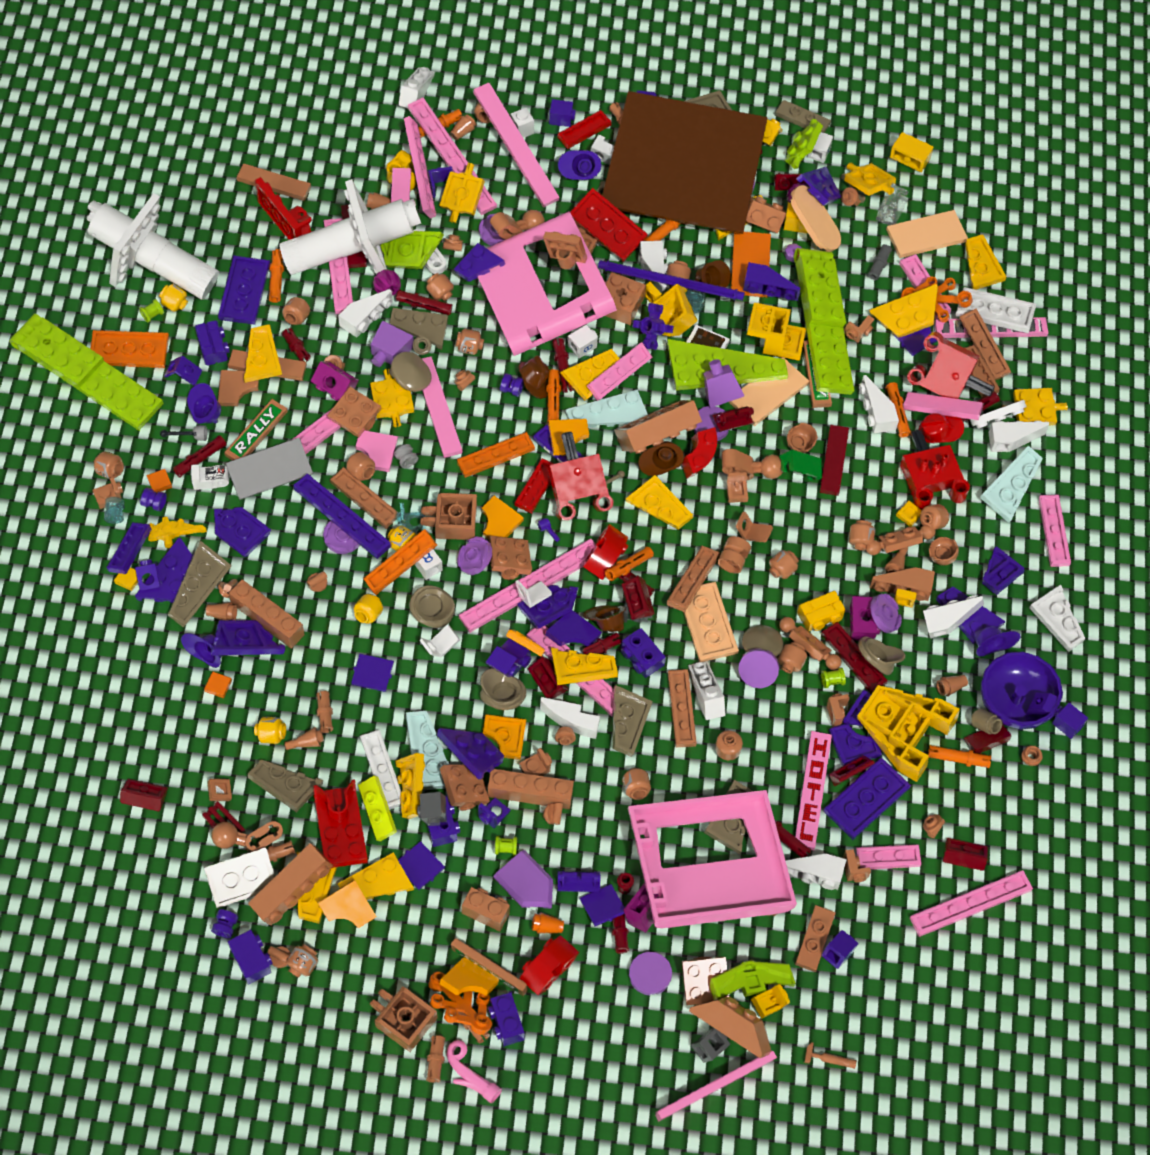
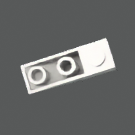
M418 67L401 86L399 106L408 108V104L422 97L424 98L435 72L430 71L426 67Z
M641 241V269L666 274L668 265L664 263V259L667 258V250L663 248V241ZM651 281L662 295L665 294V290L669 289V284Z
M389 289L350 303L338 315L339 326L357 338L368 329V326L373 321L379 318L385 308L387 309L391 306L393 302L392 290Z
M863 375L862 382L859 384V391L864 396L863 405L865 411L867 410L869 414V426H872L874 433L895 431L899 419L894 403L866 375Z
M992 422L989 430L991 452H1011L1045 435L1049 422Z
M973 595L967 597L964 601L953 600L948 602L947 605L940 607L933 605L924 610L930 638L953 632L984 605L983 597Z
M708 661L688 665L700 709L705 720L725 716L724 695Z
M829 854L786 860L790 878L796 877L808 884H820L828 890H838L846 859Z

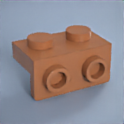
M759 196L756 198L751 197L746 221L778 233L786 216L783 206L777 203H773V205L766 203L767 200Z

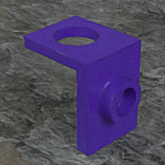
M452 166L428 170L433 198H436L434 183L447 181L449 173L453 172Z
M180 356L170 362L164 376L167 378L176 373L194 386L200 377L202 369L184 356Z
M152 559L142 560L135 567L140 591L160 587L156 569L158 561L152 562ZM146 573H150L154 577V582L150 585H146L142 581V577Z
M494 798L487 806L482 803L478 806L480 820L486 825L489 824L494 829L510 812V809L497 798ZM494 806L502 809V814L498 817L490 810Z

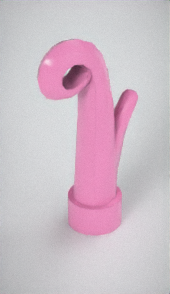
M455 1040L451 1042L447 1048V1059L452 1068L463 1078L454 1079L453 1083L471 1088L483 1095V1098L488 1102L493 1103L501 1094L502 1089L495 1083H490L459 1061L467 1053V1045L463 1041ZM460 1047L461 1052L458 1055H454L455 1048Z

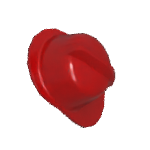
M933 413L925 417L918 430L922 431L927 443H946L958 440L963 435L965 427L959 417Z

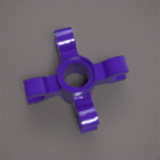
M649 303V317H645L642 321L633 320L632 327L640 328L642 333L646 334V338L643 341L646 349L656 350L658 347L657 336H661L664 332L673 333L674 326L666 325L660 319L663 305Z

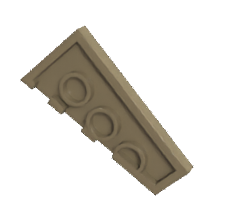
M202 541L198 543L168 612V616L182 627L189 622L232 566Z

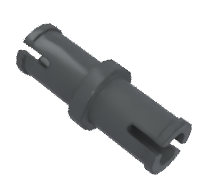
M883 244L878 255L874 257L872 268L868 273L870 279L878 280L883 268L887 266V259L892 252V248L889 245Z

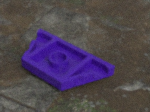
M827 167L803 173L796 178L800 183L804 180L809 185L808 191L823 206L836 202L841 198Z
M181 538L176 540L156 567L160 587L139 590L135 595L138 601L154 599L155 602L169 601L173 603L193 557ZM152 574L146 580V585H150L154 582V577Z
M228 620L218 622L211 655L284 654L286 648L283 644L278 646L272 640L274 636L266 631L256 620Z
M438 729L437 736L478 780L483 778L485 772L490 773L494 770V767L503 763L504 755L483 733Z

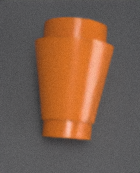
M541 912L540 914H534L532 931H536L537 934L563 932V920Z

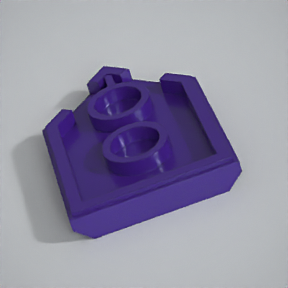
M243 507L230 510L214 509L215 535L243 557H247L271 532L269 527Z
M550 585L547 588L552 592L551 596L531 608L524 601L518 603V607L536 629H540L572 611L578 587L559 588V586Z

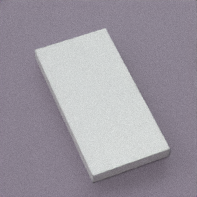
M964 287L963 291L971 293L973 302L967 308L958 305L956 317H960L977 308L986 324L1029 333L1036 308L1035 303Z

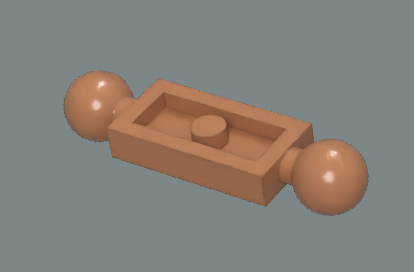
M923 525L920 530H917L915 526L907 527L900 531L879 536V541L873 540L871 544L866 545V551L870 555H877L881 549L889 553L923 543V538L926 540L932 539L936 531L928 525Z
M791 617L781 619L779 623L780 629L785 633H791L789 637L795 643L802 645L812 658L818 661L824 659L827 668L830 670L840 668L841 658L836 654L830 655L832 651L804 627L800 626L797 628L795 621Z

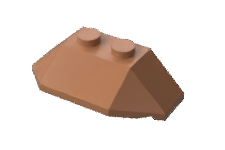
M724 997L690 1008L689 1012L760 1059L770 1055V1043L763 1021L757 1017L754 1011L744 1009L738 1005L739 1002L734 998Z

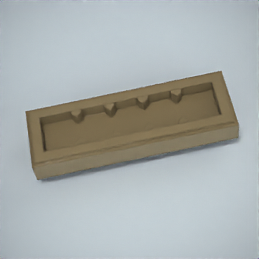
M786 100L782 101L775 113V116L803 128H806L812 119H816L823 125L822 133L826 132L831 123L830 119Z

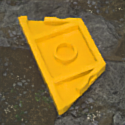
M937 284L873 308L869 310L870 315L879 320L885 328L890 329L898 338L934 325L938 286Z

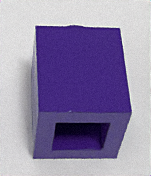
M552 99L549 124L570 127L571 120H575L576 116L573 102Z
M1068 703L1065 707L1060 706L1054 714L1056 718L1052 724L1072 739L1084 727L1088 717L1071 703Z
M841 930L827 945L821 956L835 968L839 969L853 954L859 943L852 936Z

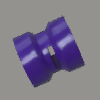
M506 373L502 379L500 391L505 393L511 392L512 395L519 397L524 381L522 378H513L512 375Z
M147 487L142 493L140 504L147 508L153 507V510L160 512L165 506L167 495L160 491L156 493L153 489Z
M222 909L218 910L216 915L217 921L213 924L211 932L223 938H231L234 932L232 929L233 925L237 923L239 917L233 912Z

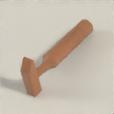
M813 1042L807 1046L804 1063L810 1064L811 1057H814L826 1063L853 1069L856 1067L857 1060L827 1053H812Z

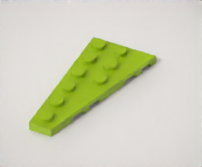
M667 339L676 390L705 388L703 374L711 370L709 362L715 359H719L722 366H730L739 384L788 379L785 359Z

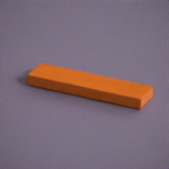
M525 432L457 459V464L466 478L535 450V446L528 433Z
M424 529L363 579L372 592L377 595L434 549L437 543L428 531Z

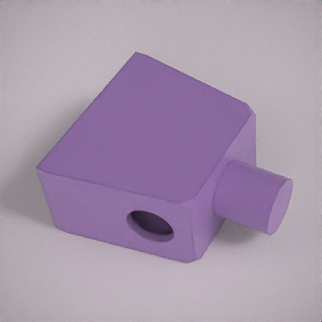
M382 321L371 342V354L374 356L371 360L372 363L377 367H381L384 362L391 364L396 355L406 351L409 352L413 348V336Z
M719 359L710 361L711 370L703 374L706 400L709 407L712 408L744 397V393L730 366H722Z

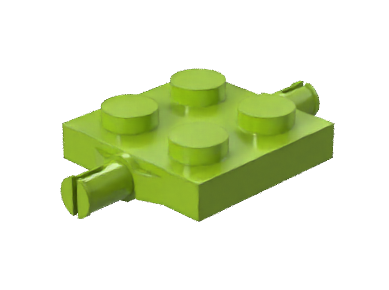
M812 119L805 130L798 131L794 135V141L787 150L788 154L785 161L794 169H797L803 158L813 151L823 128V125L816 119Z

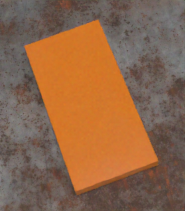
M734 232L731 289L745 292L744 296L768 297L763 294L749 293L743 291L749 262L769 267L771 234L756 232L740 234Z
M93 330L90 349L102 356L104 361L111 366L165 368L169 334Z

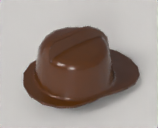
M716 260L700 267L696 272L694 281L726 288L731 279L730 269L725 262Z
M535 356L528 362L520 363L518 368L527 390L537 398H546L548 396L546 386L548 385L547 378L549 376L548 366L541 360L540 356Z
M664 441L644 451L639 457L638 463L641 471L646 475L658 476L680 467L684 460V454L682 449L676 444Z
M596 606L586 610L583 613V617L595 620L602 631H622L624 629V611L626 607Z

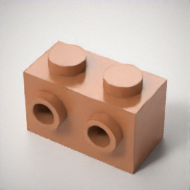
M471 887L462 904V914L500 932L510 914V905L503 898H494L481 888L475 889Z

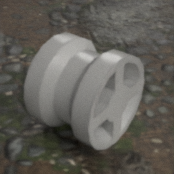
M410 444L400 446L394 453L396 459L400 460L399 463L402 468H409L418 461V456L412 452L413 448Z

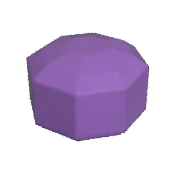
M789 244L784 253L786 259L790 262H795L794 252L796 248H802L801 246Z

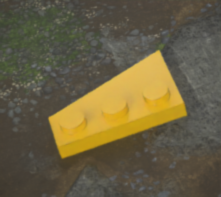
M984 235L966 239L965 245L972 289L977 290L1005 281L1007 276Z
M270 324L251 328L244 382L282 375Z
M610 349L560 373L585 401L592 395L586 385L620 358Z
M551 648L557 685L618 677L614 656L595 653L585 655L578 654L577 651L573 650L563 652L558 651V648Z

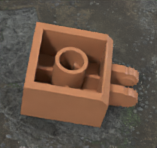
M611 272L605 284L613 298L617 311L605 316L631 326L645 298L646 285Z
M438 494L437 506H425L421 509L423 515L436 517H422L420 523L424 526L435 527L436 539L469 540L475 537L477 494Z
M402 987L394 997L381 989L379 991L380 997L389 1004L384 1007L376 1000L370 1002V1005L380 1013L375 1020L376 1028L408 1052H411L437 1020V1011L405 987ZM405 1017L407 1019V1017H410V1020L404 1022L402 1018Z

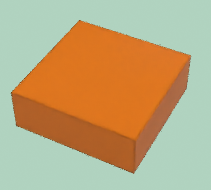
M165 469L146 475L154 492L158 493L159 491L172 488Z
M212 672L204 690L207 693L224 698L232 679Z

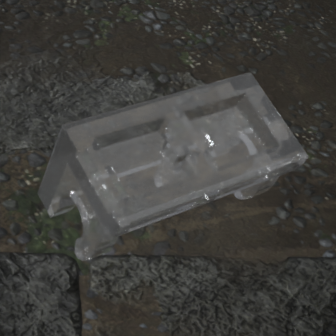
M892 183L890 187L894 188V192L892 195L886 194L876 217L877 221L887 225L897 223L909 199L903 196L908 194L907 190Z

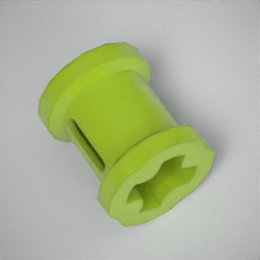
M156 299L146 307L139 308L142 317L147 323L153 317L164 314L161 304Z
M843 668L830 672L821 671L824 688H829V686L836 684H846Z
M496 836V855L499 853H512L516 855L517 837L500 838Z

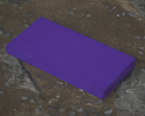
M233 256L218 314L219 320L256 325L270 268V260Z
M881 757L826 806L823 812L854 840L906 793L911 785Z

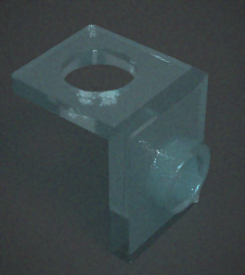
M400 503V512H397L398 524H402V526L411 531L426 529V526L421 523L418 526L410 524L412 518L416 517L421 520L425 516L421 512L405 514L404 503Z

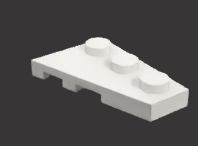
M1059 585L1031 604L1030 609L1064 648L1070 652L1083 643L1085 637L1077 619L1071 612L1069 601L1066 600L1063 594L1064 590Z

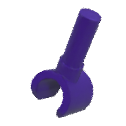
M544 518L538 521L537 526L541 532L547 530L556 542L560 541V538L551 528L549 519Z

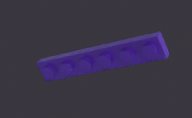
M308 473L293 485L296 492L376 559L391 547V542Z

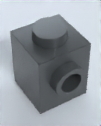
M441 792L420 794V805L417 807L419 818L429 826H438L440 822H447L446 797Z

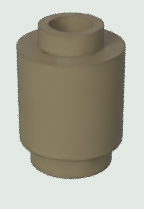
M982 708L972 714L971 723L973 727L988 734H997L1001 730L1002 720L997 718L995 714Z

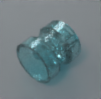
M689 289L686 297L691 304L693 312L699 313L704 306L705 293Z
M118 497L107 498L105 500L106 511L104 513V520L112 524L123 522L124 513L122 510L125 508V501Z

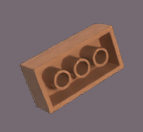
M680 400L614 429L622 451L635 452L637 454L647 450L646 446H656L663 443L664 438L669 437L671 439L679 436L682 430L690 431L697 428L696 424L702 422L694 400Z

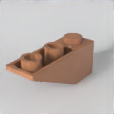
M915 567L873 576L870 588L878 592L894 594L897 588L916 592L915 600L928 601L932 591L935 571Z

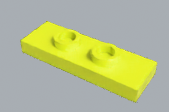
M374 775L359 784L358 787L376 840L382 841L395 834L397 830L379 777Z

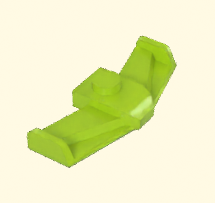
M750 960L742 962L740 965L711 978L710 990L713 1000H717L739 989H742L743 995L746 997L765 992V984H781L794 987L796 983L790 964Z

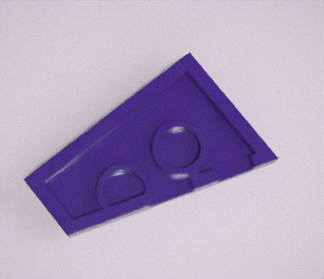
M951 587L938 595L936 600L941 606H944L953 600L964 601L968 596L955 587ZM982 606L958 627L974 644L976 643L974 638L975 632L990 626L1000 628L1004 625L1005 621Z

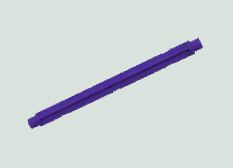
M599 260L598 268L604 269L606 272H615L673 286L679 284L686 289L733 300L743 301L745 292H740L738 289L734 290L613 263L608 260L607 262Z

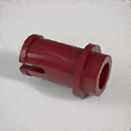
M625 872L618 876L619 892L623 894L626 891L625 894H628L631 891L634 878L630 873Z

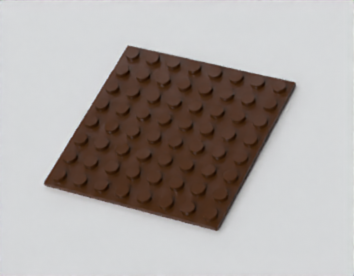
M628 91L602 196L620 211L743 234L768 117Z

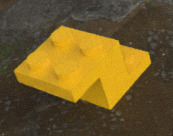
M754 303L747 335L765 338L763 354L800 361L806 328L788 325L790 309Z

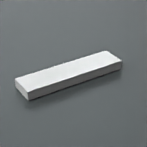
M380 730L361 735L360 739L372 774L379 777L389 810L400 807L401 790Z

